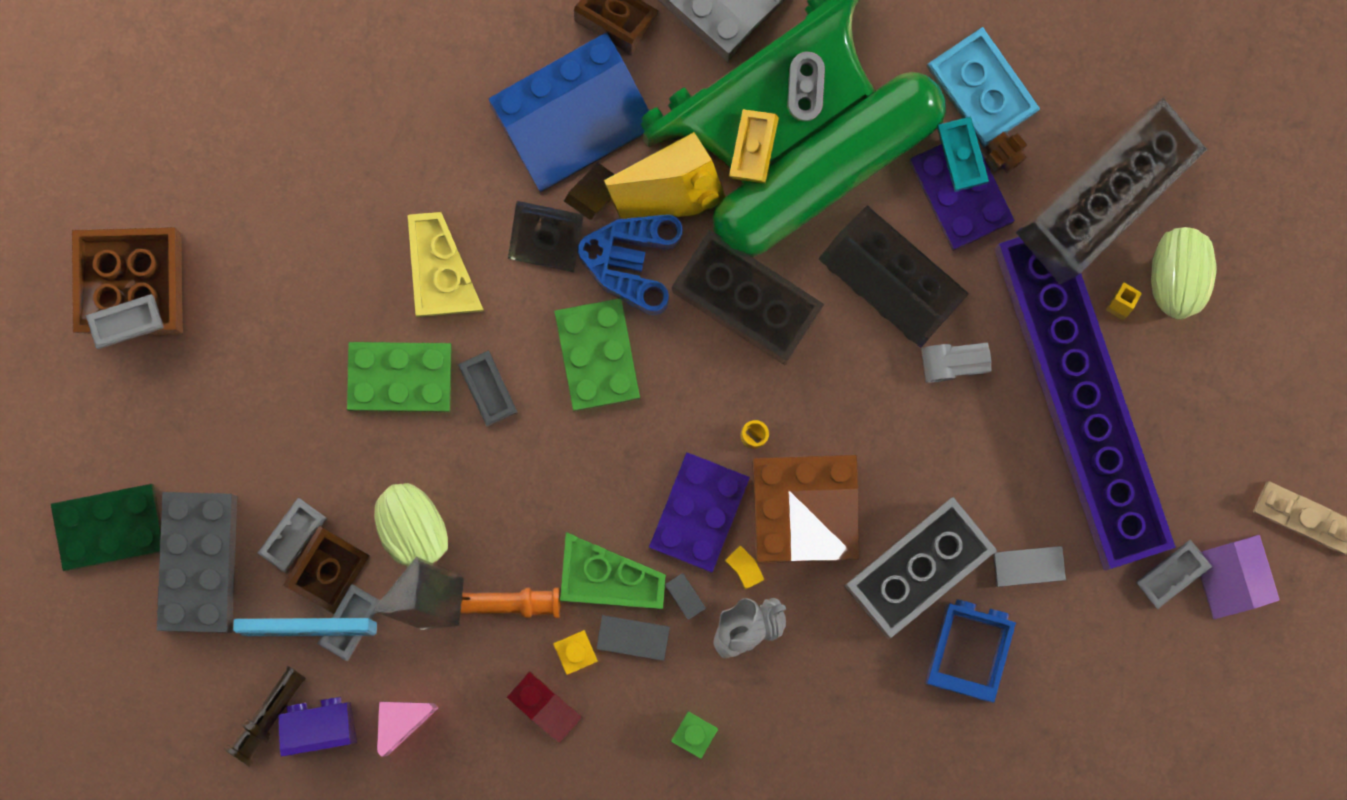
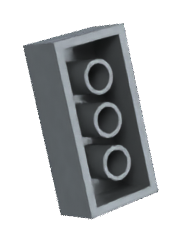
M162 493L157 631L232 633L238 496L224 493Z

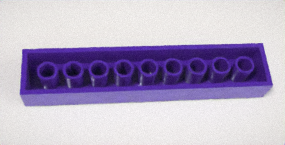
M1064 222L999 243L994 251L1104 571L1176 548Z

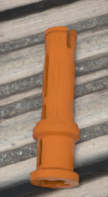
M525 587V589L518 593L457 592L456 614L521 613V616L525 618H531L532 615H553L554 618H560V587H554L553 591H532L531 587Z

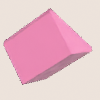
M379 702L377 752L382 757L388 756L439 708L434 703Z

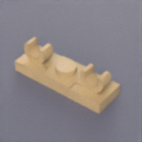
M1270 481L1265 483L1253 513L1347 556V517Z

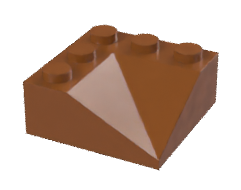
M175 227L72 230L73 333L91 334L86 315L152 294L154 295L164 328L144 335L183 334L182 234Z
M857 455L753 459L756 563L859 560Z

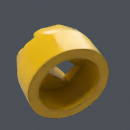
M751 420L741 430V441L744 446L750 449H758L768 440L769 430L763 422ZM748 430L760 442L756 443L746 434V431Z

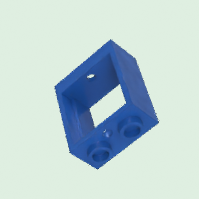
M956 599L955 605L946 604L924 684L994 703L1016 622L1008 620V613L989 609L988 614L975 611L976 604ZM954 616L1001 629L986 686L939 672Z

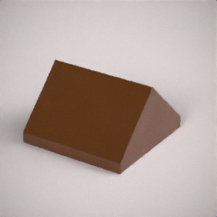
M580 0L573 10L575 22L598 36L607 32L613 44L630 55L634 53L659 10L642 0Z
M319 526L283 585L334 614L370 555Z

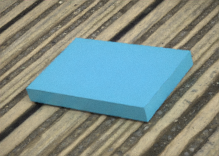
M983 27L927 64V68L962 118L971 116L977 139L983 148L1002 132H1009L1040 110L1035 100Z

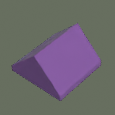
M1260 535L1201 552L1212 565L1200 577L1213 619L1252 610L1280 600Z

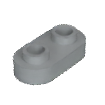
M813 52L798 54L791 62L789 68L788 111L793 118L803 122L816 118L823 106L825 66L821 57ZM802 65H809L812 68L811 76L801 74L800 68ZM800 99H807L810 102L809 110L804 111L799 108L798 102Z

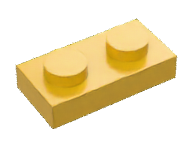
M743 109L729 174L732 179L758 183L766 182L779 119L776 114Z

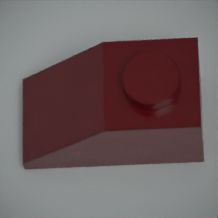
M531 671L526 674L506 697L559 743L582 718Z

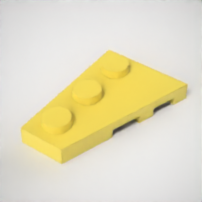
M442 212L408 215L416 317L484 311Z

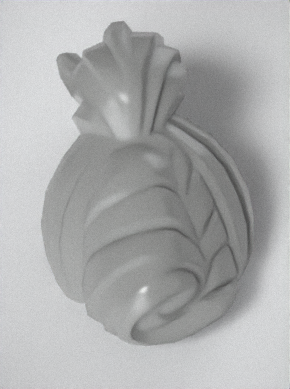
M743 598L734 607L722 611L719 627L714 637L716 651L725 659L735 657L746 651L753 650L763 639L773 641L782 636L783 630L786 627V617L783 612L786 610V606L782 605L780 600L775 598L765 599L763 604L759 606L755 601Z

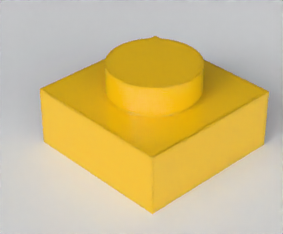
M585 630L553 643L566 675L598 662Z

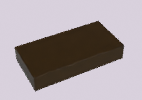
M597 162L568 192L564 202L589 220H592L611 200L604 180L615 174Z

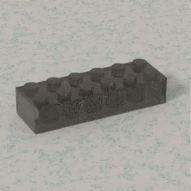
M1162 98L1144 109L1016 231V234L1058 283L1062 284L1078 276L1207 149L1167 101Z

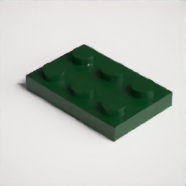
M154 484L51 504L63 571L160 553L161 520Z

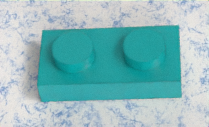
M971 116L939 124L937 130L954 192L987 184L989 180Z

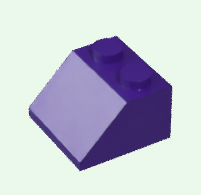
M341 697L320 700L321 707L308 709L307 703L286 706L287 713L279 714L281 757L357 743L351 702L342 703Z

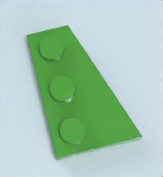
M566 532L560 601L663 609L665 574Z

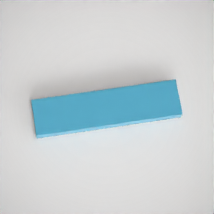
M369 618L234 619L233 631L242 636H375L377 634V622Z

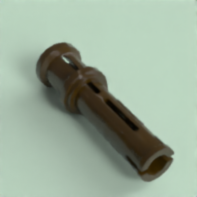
M287 666L286 671L268 694L251 720H244L242 731L233 744L227 745L225 750L250 767L253 763L251 758L263 742H268L270 739L268 731L306 678Z

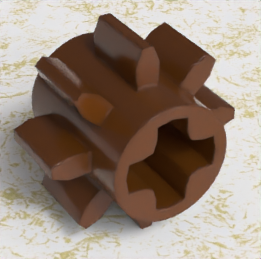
M1004 131L986 146L990 153L985 158V161L994 172L1003 168L1006 173H1009L1027 158L1022 152L1027 144L1018 133L1010 137Z

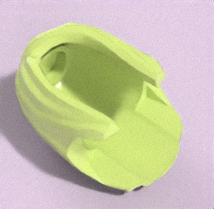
M1181 227L1165 232L1153 256L1151 285L1154 299L1161 311L1175 319L1181 320L1200 313L1208 303L1214 289L1217 264L1213 243L1208 236L1199 230Z
M409 483L393 484L380 495L375 504L374 519L378 536L385 551L396 562L407 567L419 568L439 560L448 550V536L445 524L429 497L422 490Z

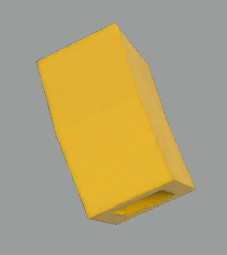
M1123 282L1114 293L1105 310L1124 320L1134 309L1142 292Z
M741 545L725 560L737 573L745 590L765 580L755 559Z

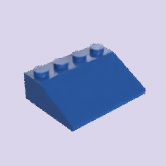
M607 32L488 98L490 107L540 193L642 136L645 131L640 126L643 122L641 117L649 111Z

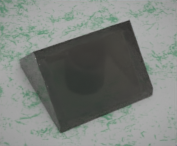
M517 201L508 259L574 273L578 257V246L582 239L585 225L584 215Z
M416 556L374 609L381 615L421 630L459 626L464 578L459 573Z

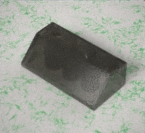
M868 205L839 232L819 257V260L827 266L830 272L840 277L857 295L863 297L878 310L882 317L888 319L904 333L906 338L913 341L920 348L924 346L969 295L964 288Z

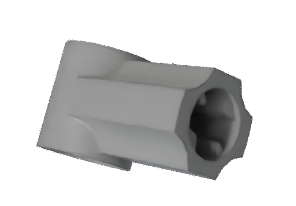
M988 343L954 347L951 344H942L921 348L926 383L956 379V376L984 374L992 371L991 353Z

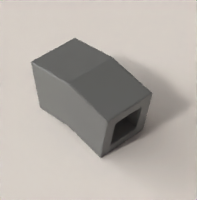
M683 573L665 584L688 620L706 609Z

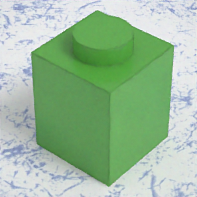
M688 711L671 742L702 759L718 728Z

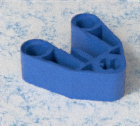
M672 215L617 219L585 236L580 241L578 246L579 258L604 291L617 298H621L622 301L646 314L658 315L666 310L669 301L668 290L662 283L640 278L638 275L608 269L609 265L642 272L646 252L614 246L613 244L615 241L645 248L648 246L670 250L675 248L682 239V225ZM663 225H671L676 229L677 234L671 240H664L659 237L658 229ZM592 244L598 245L599 251L602 252L601 256L596 255L597 259H590L589 253L585 251L587 247L591 249ZM651 290L659 291L663 296V301L658 306H649L644 301L645 294Z

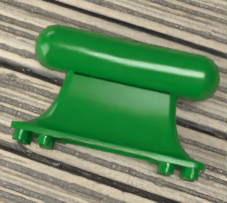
M808 0V6L804 9L808 14L805 20L707 89L703 88L693 96L689 94L685 87L678 90L669 98L670 103L668 107L671 112L665 116L658 107H655L641 117L643 122L640 126L645 131L643 133V141L648 147L667 140H680L695 132L703 147L721 159L730 169L743 109L773 113L779 117L766 182L758 183L741 180L743 185L724 197L715 208L712 218L713 230L719 243L730 253L739 257H755L766 252L936 131L938 125L943 123L946 114L945 97L939 85L927 75L919 72H905L895 76L877 90L874 89L861 66L853 41V13L860 0ZM813 52L821 57L825 66L823 106L816 118L803 122L793 118L788 111L789 68L791 62L798 54ZM802 65L800 72L804 76H811L812 68L809 65ZM800 99L798 106L801 110L806 111L810 109V102L807 99Z

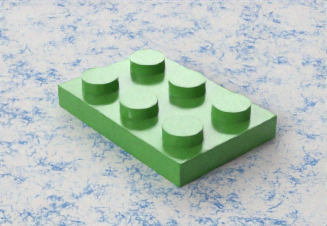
M621 298L555 310L573 411L640 399Z
M349 342L347 410L450 412L451 343Z

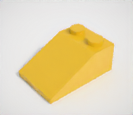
M695 132L604 180L620 219L657 215H672L674 217L697 215L706 209L715 207L725 197L713 161Z

